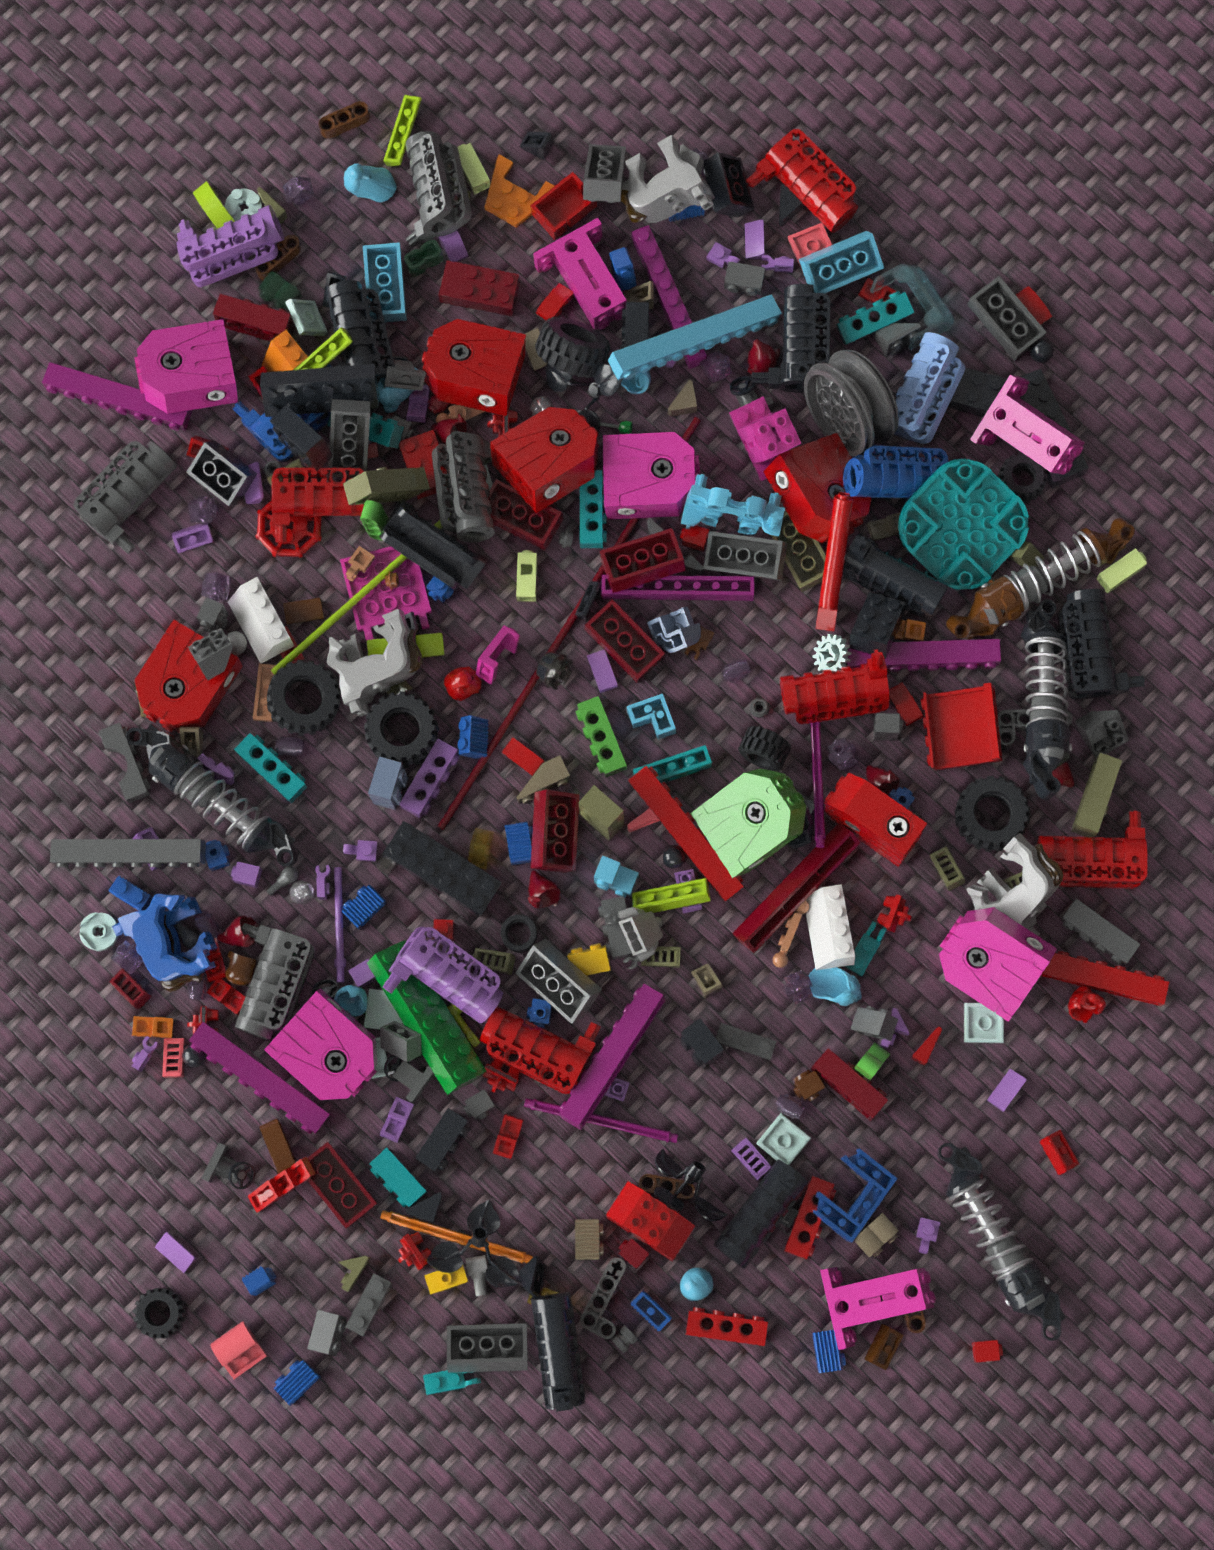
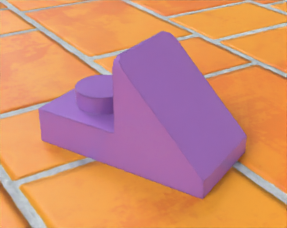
M893 1008L891 1016L898 1019L895 1032L908 1036L909 1031L898 1010ZM893 1034L891 1041L882 1040L880 1046L885 1049L889 1045L893 1046L896 1035Z

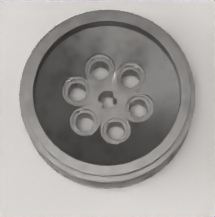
M854 350L838 351L831 356L828 364H815L805 376V398L815 423L825 437L838 433L851 456L864 455V452L872 447L874 442L885 443L893 437L899 423L898 409L894 396L883 375L864 355Z

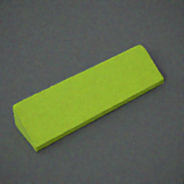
M404 95L383 160L386 166L401 165L406 150L405 143L411 135L422 100L421 97Z
M342 327L337 330L294 370L325 368L353 343L347 330Z
M442 633L416 635V644L423 657L445 655ZM385 638L367 640L368 656L375 654L383 655L388 645Z
M706 878L632 893L633 907L642 909L645 913H656L711 901Z

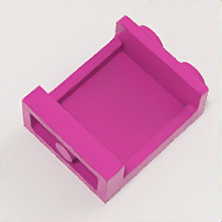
M504 625L478 658L476 675L491 685L496 679L499 664L496 662V659L504 649L509 650L513 654L517 651L520 635L515 629Z

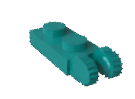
M874 921L871 923L866 934H863L854 950L855 964L845 966L846 969L860 977L864 974L881 944V939L887 931L883 927L876 940L870 937L871 932L876 927V922Z
M448 1370L423 1375L426 1395L465 1388L467 1385L481 1383V1379L474 1378L465 1381L464 1373L467 1372L448 1373Z

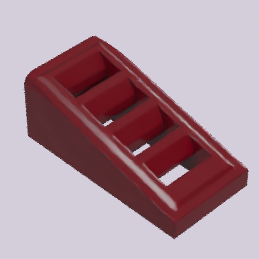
M124 968L109 981L137 1010L151 998V995ZM126 976L125 981L119 986L118 983ZM131 982L132 984L124 991L123 989ZM135 988H137V990H136L131 996H129V994H130Z

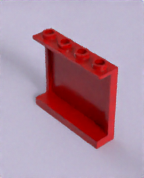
M985 683L982 687L929 695L926 692L923 693L921 706L922 710H925L926 716L923 717V725L925 729L927 728L928 735L925 736L926 747H929L930 753L927 755L928 766H931L933 770L937 771L1003 761L995 686L992 683Z

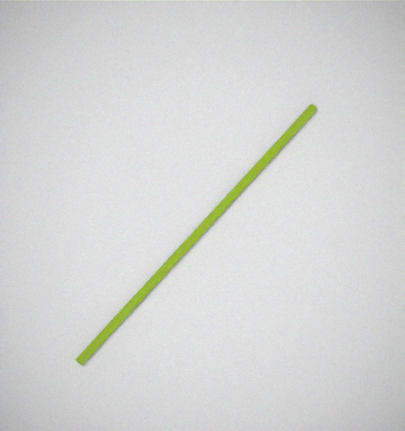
M440 520L434 524L437 528L442 527ZM400 554L273 667L271 672L276 675L277 670L281 667H286L287 663L292 662L382 582L390 571L393 572L407 557Z

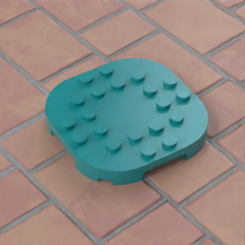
M955 459L940 466L909 498L900 513L898 530L900 539L907 551L936 579H943L950 583L949 587L954 589H974L988 582L992 578L991 575L1016 549L1019 550L1029 530V515L1021 498L1004 484L989 467L972 459Z

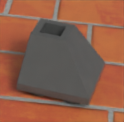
M892 323L877 331L875 340L886 357L890 354L894 356L901 351V348L905 346L910 347L917 342L921 326L919 323Z
M222 628L210 632L203 639L194 641L188 648L206 679L210 680L225 671L233 646Z
M1117 710L1091 711L1075 721L1082 739L1095 759L1099 753L1107 754L1129 741Z

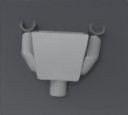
M635 907L618 911V914L609 913L604 916V918L611 916L613 919L612 922L606 924L608 926L613 925L619 919L621 920L618 923L633 956L637 955L634 958L626 957L623 960V963L629 960L632 961L631 966L627 967V969H634L638 961L642 962L655 954L659 944L658 941L663 935L660 930L662 926L661 918L655 917L652 912L645 913L644 910Z

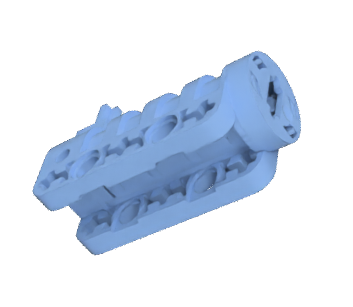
M931 332L924 334L920 343V350L912 359L913 365L904 376L905 382L896 393L897 398L895 402L898 409L899 423L894 435L922 444L929 443L933 439L965 371L964 363L960 359L955 358L959 347L950 339ZM952 380L951 385L947 388H944V384L947 381ZM931 414H936L934 420L928 421Z

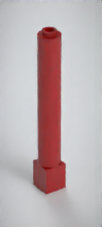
M839 492L838 495L834 496L816 619V629L835 631L853 505V497L846 492Z

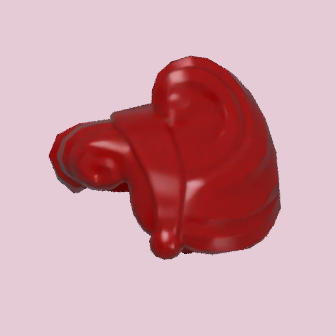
M458 667L449 672L444 678V685L448 695L455 700L463 701L472 694H477L481 689V678L476 675V671L471 667Z
M1086 986L1079 987L1071 995L1068 1002L1070 1016L1077 1021H1083L1085 1024L1088 1023L1093 1014H1101L1106 1007L1105 999L1093 993Z

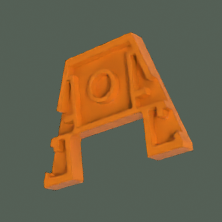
M499 154L485 210L517 228L532 216L530 205L553 188L554 185L545 181L536 196L505 179L513 166V162Z

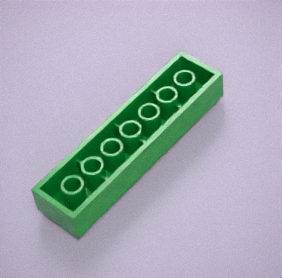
M406 940L376 953L367 962L381 988L392 974L388 970L395 962ZM412 974L406 981L401 980L392 994L382 988L403 1024L421 1034V1053L447 1095L474 1082L486 1072V1069L437 992Z

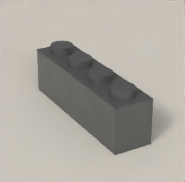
M1077 899L1073 901L1061 918V921L1064 922L1062 925L1065 928L1078 932V936L1082 940L1092 942L1096 945V950L1103 954L1105 952L1109 954L1111 960L1118 965H1126L1140 946L1137 941Z

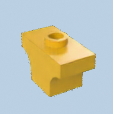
M463 1265L453 1273L435 1271L424 1275L430 1295L469 1282Z

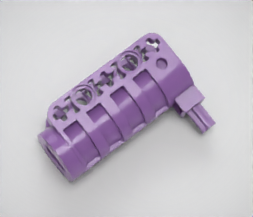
M271 205L258 209V213L253 215L247 213L242 215L240 220L235 222L232 220L227 221L220 228H209L206 231L207 233L200 236L191 228L189 220L185 221L183 219L179 224L181 232L177 233V249L183 267L190 272L197 287H204L273 260L278 255L276 243L284 240V235L275 211ZM251 255H256L253 260H248ZM222 268L218 274H214L216 269Z
M418 927L413 931L398 953L395 962L388 970L392 974L382 987L392 994L400 981H406L412 974L480 1024L492 1014L503 996V992L498 989L500 978L495 972L432 927ZM440 943H442V945H443V948H442L441 951L439 950V945H440ZM471 966H473V968H474V971H473L472 974H471V972H470Z

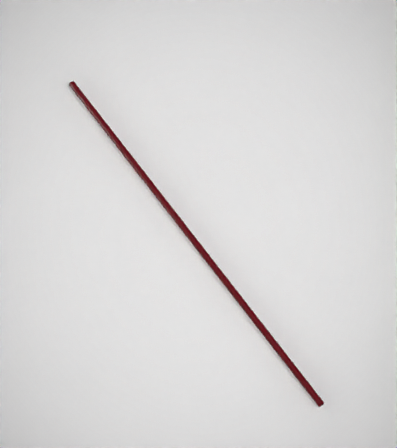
M694 417L682 436V439L686 442L689 441L701 422L699 418ZM640 518L630 519L614 546L625 543ZM601 565L592 581H601L602 575H605L603 565ZM584 594L545 656L548 653H556L578 618L575 613ZM543 661L540 662L542 666L547 667V663ZM538 667L487 746V756L479 759L437 827L444 831L539 680L540 677L537 674Z

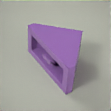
M457 230L451 234L437 237L450 261L459 262L469 257Z

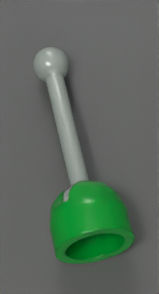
M623 421L619 425L600 422V426L619 429L621 434H631L633 422Z

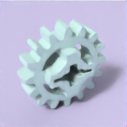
M828 634V636H822V641H817L819 646L814 648L817 653L813 655V658H817L814 665H819L818 671L826 669L838 671L841 670V667L846 666V662L851 661L848 659L851 652L847 651L850 645L845 644L846 639L841 638L840 635Z

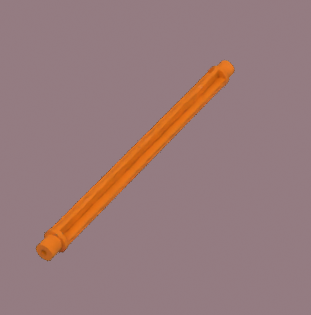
M383 1210L380 1217L389 1223L408 1227L461 1245H466L472 1237L393 1211ZM487 1241L491 1254L503 1256L522 1264L528 1263L533 1258V1256L527 1255L526 1252ZM473 1244L469 1246L471 1248L486 1252L485 1247L477 1248Z

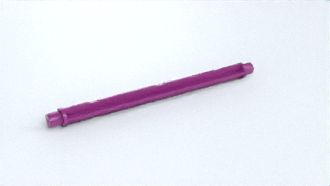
M820 722L810 723L815 819L814 839L816 840V847L823 848L825 847L826 836Z
M525 1099L524 1107L560 1116L559 1109L561 1106L536 1099ZM592 1114L587 1123L666 1141V1143H677L678 1135L671 1133V1131L667 1132L597 1114Z

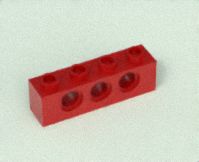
M814 1176L810 1179V1184L807 1187L784 1249L785 1252L807 1260L808 1256L812 1257L816 1247L812 1244L815 1237L819 1238L823 1228L819 1226L821 1219L817 1216L814 1224L807 1223L805 1219L808 1213H813V1210L817 1211L818 1205L813 1203L812 1198L819 1191L829 1200L833 1201L836 1190L833 1189L835 1184ZM804 1231L809 1234L810 1239L807 1243H802L799 1240L800 1232Z
M693 1307V1311L688 1313L686 1335L765 1346L768 1322L764 1321V1317L752 1316V1320L744 1319V1314L733 1313L732 1317L724 1316L725 1312L713 1310V1314L705 1313V1309ZM704 1318H710L713 1321L711 1329L706 1330L702 1327L701 1322ZM730 1321L733 1325L732 1330L724 1332L721 1328L722 1322ZM748 1323L752 1326V1333L750 1335H744L741 1332L743 1324Z

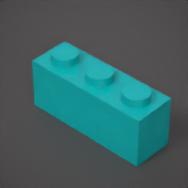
M388 1148L383 1150L369 1163L372 1166L370 1171L376 1178L380 1176L383 1178L385 1188L390 1193L394 1191L399 1196L396 1200L403 1207L406 1205L409 1208L414 1206L428 1193Z

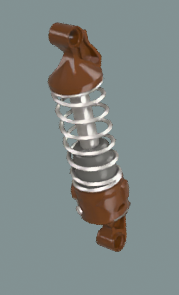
M1117 518L1112 522L1108 534L1083 528L1077 532V535L1073 534L1072 536L1077 547L1071 551L1067 544L1061 541L1060 547L1065 555L1058 558L1052 549H1048V555L1052 563L1045 565L1043 560L1036 556L1035 560L1038 567H1029L1024 563V569L1018 572L1011 571V576L1004 575L999 579H992L988 583L981 586L982 589L975 592L974 602L967 617L951 616L946 623L948 630L956 637L967 638L968 640L978 635H993L996 628L1000 625L1006 626L1009 624V620L1018 619L1021 613L1028 609L1030 603H1039L1042 594L1053 595L1054 586L1063 589L1066 585V578L1076 581L1078 579V571L1085 574L1090 573L1091 564L1096 567H1100L1103 564H1112L1118 552L1126 548V544L1135 533V528L1122 518ZM1084 560L1087 561L1088 566L1086 571L1078 566ZM1074 567L1075 577L1071 578L1065 572ZM1062 575L1063 584L1059 585L1053 579ZM1048 582H1049V584H1050V589H1051V591H1050L1049 593L1047 592V590H1048Z

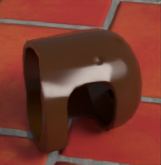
M229 951L230 964L225 972L227 980L237 985L249 984L252 981L257 960Z

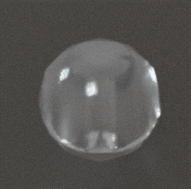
M539 396L532 401L530 410L534 416L548 407H554L548 397Z
M300 880L291 886L290 896L295 903L304 905L312 900L314 889L307 881Z

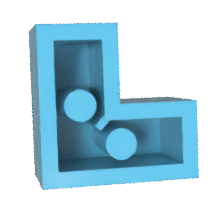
M663 693L627 706V713L633 729L652 723L658 740L676 734V728Z
M602 856L594 875V882L602 890L607 891L611 889L620 897L624 896L625 898L626 895L631 897L639 877V872L623 867L620 862Z

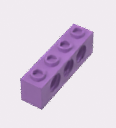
M440 739L436 740L399 804L402 809L420 819L423 815H427L431 808L429 804L432 798H437L441 790L439 786L442 782L445 783L450 775L449 769L452 765L455 766L460 758L458 756V749ZM444 759L446 763L443 767H437L435 765L436 761ZM433 775L436 777L435 782L427 783L426 778ZM419 792L426 793V797L423 800H418L416 795Z

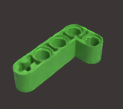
M365 500L360 520L371 538L383 541L380 538V534L388 517L380 503Z
M874 1042L854 1068L855 1072L861 1077L864 1076L871 1080L890 1053Z

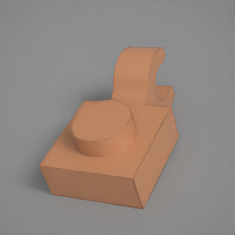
M359 546L348 560L352 566L346 572V578L353 582L359 571L365 573L374 561L375 556Z

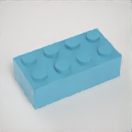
M868 231L799 259L807 284L813 285V293H827L884 269L874 236Z
M400 242L363 246L366 289H373L377 292L384 322L406 321L407 313ZM370 312V317L374 320H377L376 314L374 312Z

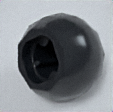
M1044 339L1040 340L1030 350V356L1038 363L1048 362L1054 353L1052 344Z
M674 844L665 847L663 863L667 867L674 869L684 864L686 855L680 846Z
M189 1044L182 1052L184 1063L191 1068L202 1066L206 1061L207 1054L203 1051L198 1053L190 1047L192 1044Z

